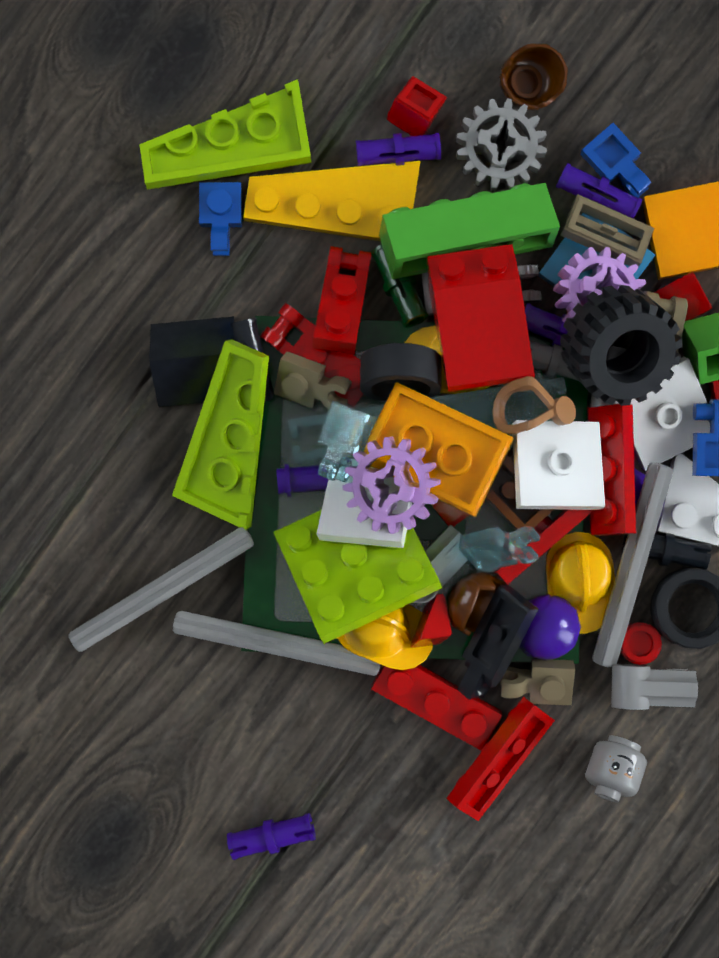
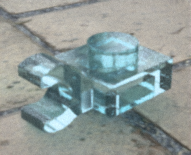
M332 401L318 441L328 446L325 457L319 466L318 475L331 481H335V479L342 482L348 481L350 475L344 472L345 468L352 466L351 456L356 451L364 452L376 416L344 403Z
M524 526L510 533H504L499 527L460 535L459 551L479 572L495 571L501 567L518 564V561L523 564L537 561L539 555L531 546L526 545L531 542L540 541V535L531 526Z

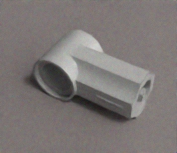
M449 525L425 550L442 587L477 551L452 525ZM439 590L414 601V603L429 602L436 596Z
M617 664L612 666V708L646 710L649 709V706L695 707L698 681L696 671L650 669L648 665Z

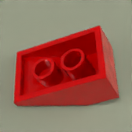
M513 244L427 256L428 288L448 392L506 384L526 376L535 378L521 281Z

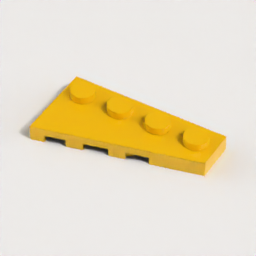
M420 161L404 162V165L396 166V163L252 176L249 177L243 219L244 221L380 241L379 232L382 215L401 207L413 209Z

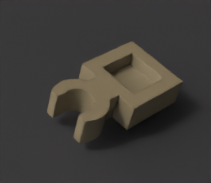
M286 352L280 359L274 394L313 408L318 400H320L328 410L340 413L347 405L348 400L337 396L334 391L346 394L352 382L342 376L325 377V365Z

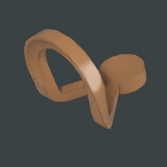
M526 376L511 381L501 388L494 400L492 414L493 422L498 430L507 434H518L533 429L550 418L559 426L570 424L576 417V408L573 401L567 396L553 399L535 378ZM532 390L548 407L547 411L519 424L509 425L505 419L504 410L506 402L513 393L518 391Z

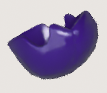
M549 594L530 600L529 602L539 610L519 648L528 657L542 660H552L567 654L576 645L581 629L577 610L566 599Z

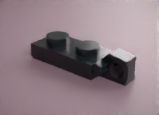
M500 585L497 587L462 655L466 659L465 666L468 670L457 690L469 700L485 697L488 690L496 687L500 680H502L539 610L511 586Z

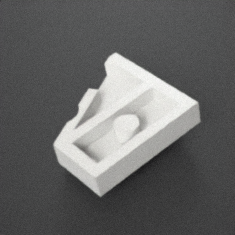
M678 454L672 458L670 468H672L673 474L656 532L671 533L677 537L719 547V484L710 476H692L693 462L685 455Z

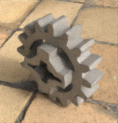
M507 98L503 108H498L496 101L490 99L488 111H484L477 105L473 109L475 120L466 117L462 120L461 126L468 133H457L456 143L465 147L457 151L456 158L457 160L468 161L462 172L464 175L475 172L477 174L476 186L481 185L484 180L490 181V190L492 192L496 191L499 183H504L506 189L510 190L514 187L515 179H518L522 184L529 182L530 177L527 170L538 173L542 165L535 158L545 157L547 148L538 145V143L544 141L547 134L546 131H535L540 118L537 115L528 119L525 116L528 108L527 105L523 104L516 111L512 109V99ZM497 120V124L489 130L480 129L486 123ZM513 123L522 129L526 137L520 136ZM503 130V139L507 148L499 161L496 142ZM476 154L483 155L489 164V168L480 162ZM525 159L518 167L505 171L506 165L512 161Z

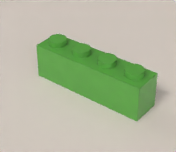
M523 183L506 191L495 193L482 191L465 199L455 201L441 199L431 203L429 206L414 209L408 207L394 209L388 214L382 215L379 237L393 280L427 273V256L513 244L515 255L553 247L560 224L546 183L536 185Z

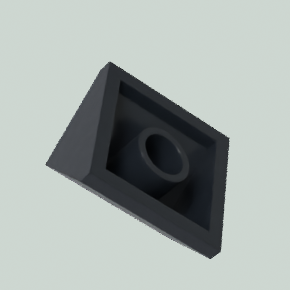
M234 316L151 324L149 362L159 408L204 403L224 342L230 339L235 341L233 330L230 326V323L235 322Z

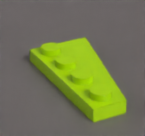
M298 79L285 84V89L268 96L266 93L251 98L249 99L250 103L229 112L224 109L212 114V119L195 126L188 124L139 144L147 190L312 163Z
M230 339L224 342L172 496L247 530L252 527L269 356Z

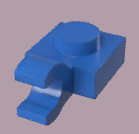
M614 123L609 125L581 150L580 155L601 178L604 176L612 182L618 177L625 190L637 198L649 189L648 186L652 183L645 173L633 163L640 157L641 152Z
M199 182L200 227H212L211 251H213V256H230V227H242L241 182Z

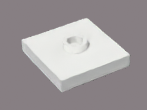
M682 357L678 365L672 366L671 370L674 372V375L670 381L667 379L662 381L660 384L662 389L655 394L653 391L647 393V400L640 403L635 399L631 400V405H633L634 453L640 467L645 471L650 463L660 464L693 448V433H710L709 420L693 419L694 403H707V400L689 358Z
M516 420L512 423V425L526 422L528 420ZM545 421L528 431L512 434L514 438L516 509L601 510L605 507L599 422L573 421L570 424L559 426L553 421Z
M333 457L316 533L319 540L403 548L407 529L402 522H400L399 532L390 534L387 523L384 524L381 530L373 531L372 518L362 522L357 520L362 510L359 506L347 507V503L354 498L353 492L344 491L342 486L353 482V477L344 472L345 468L358 466L359 463L355 459ZM393 477L384 479V484L389 486V494L399 491L400 486L394 484ZM365 487L367 497L373 504L374 499L369 489ZM399 501L392 514H400L407 511L412 506V502Z

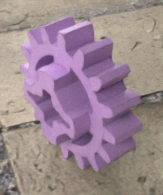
M593 247L588 248L582 256L576 253L568 261L569 265H565L557 274L562 280L553 288V291L563 294V297L555 303V307L560 309L566 308L568 312L562 321L565 323L567 318L573 319L576 313L572 309L578 302L582 306L587 303L586 296L593 291L601 295L603 287L611 285L617 291L620 285L630 286L634 291L641 289L646 284L645 279L634 278L633 274L639 268L637 264L627 268L624 265L626 254L621 253L616 259L611 258L609 247H605L598 256ZM592 269L590 276L578 279L580 273Z
M393 436L384 437L383 448H381L376 440L367 443L369 454L362 451H356L353 454L355 460L359 463L358 466L345 468L344 472L353 477V482L343 485V490L353 492L354 498L347 503V507L359 506L362 511L359 513L357 520L362 522L372 518L373 531L381 530L384 524L387 523L390 534L399 532L400 522L403 523L407 530L416 527L414 515L423 520L428 518L430 513L424 505L438 502L439 498L430 493V488L440 485L441 480L430 478L429 472L437 465L435 462L424 464L421 460L426 453L425 448L422 447L411 452L410 439H403L398 447H396ZM391 455V458L387 460L385 468L380 470L370 467L378 458ZM410 465L414 468L419 483L414 482L409 471ZM395 476L394 484L400 486V489L389 494V486L384 484V479ZM365 487L369 489L374 499L373 504L367 497ZM399 501L414 503L407 511L400 514H392Z

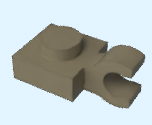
M531 659L530 670L508 667L502 680H500V685H502L501 697L513 699L528 693L529 701L533 704L572 705L575 676L574 660Z

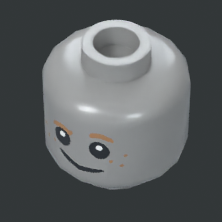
M613 735L609 736L607 741L596 743L585 773L586 780L596 787L594 792L596 796L619 803L621 796L633 797L637 794L647 766L645 756L640 753V745Z

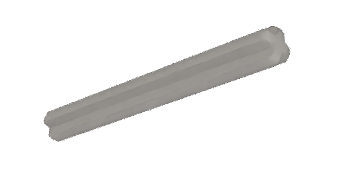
M650 463L647 467L635 509L636 534H628L594 649L593 661L604 667L617 665L672 478V468L663 464Z
M243 527L236 529L74 629L68 635L72 645L78 652L86 650L250 549L254 545L250 533Z
M185 611L177 612L174 618L173 632L175 634L372 676L377 675L380 669V664L357 656L340 644L331 642L323 644L321 640Z

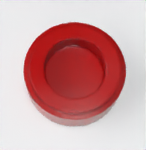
M633 622L628 624L620 654L627 661L637 665H644L654 661L662 647L659 632L647 623Z

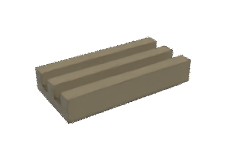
M578 194L572 203L571 211L567 216L566 224L560 235L588 248L593 247L599 253L605 247H609L611 258L614 259L621 253L626 254L624 264L629 266L637 264L639 267L654 228ZM583 212L605 223L599 224L579 214ZM617 228L639 237L640 241L618 232Z

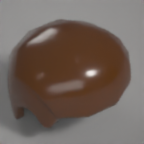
M527 44L514 51L504 62L499 76L500 88L506 99H512V104L517 108L525 104L528 106L527 110H540L550 105L564 92L567 85L568 67L561 53L550 45Z
M474 572L458 581L449 593L447 604L449 620L452 626L470 636L471 632H475L497 587L507 584L485 572Z

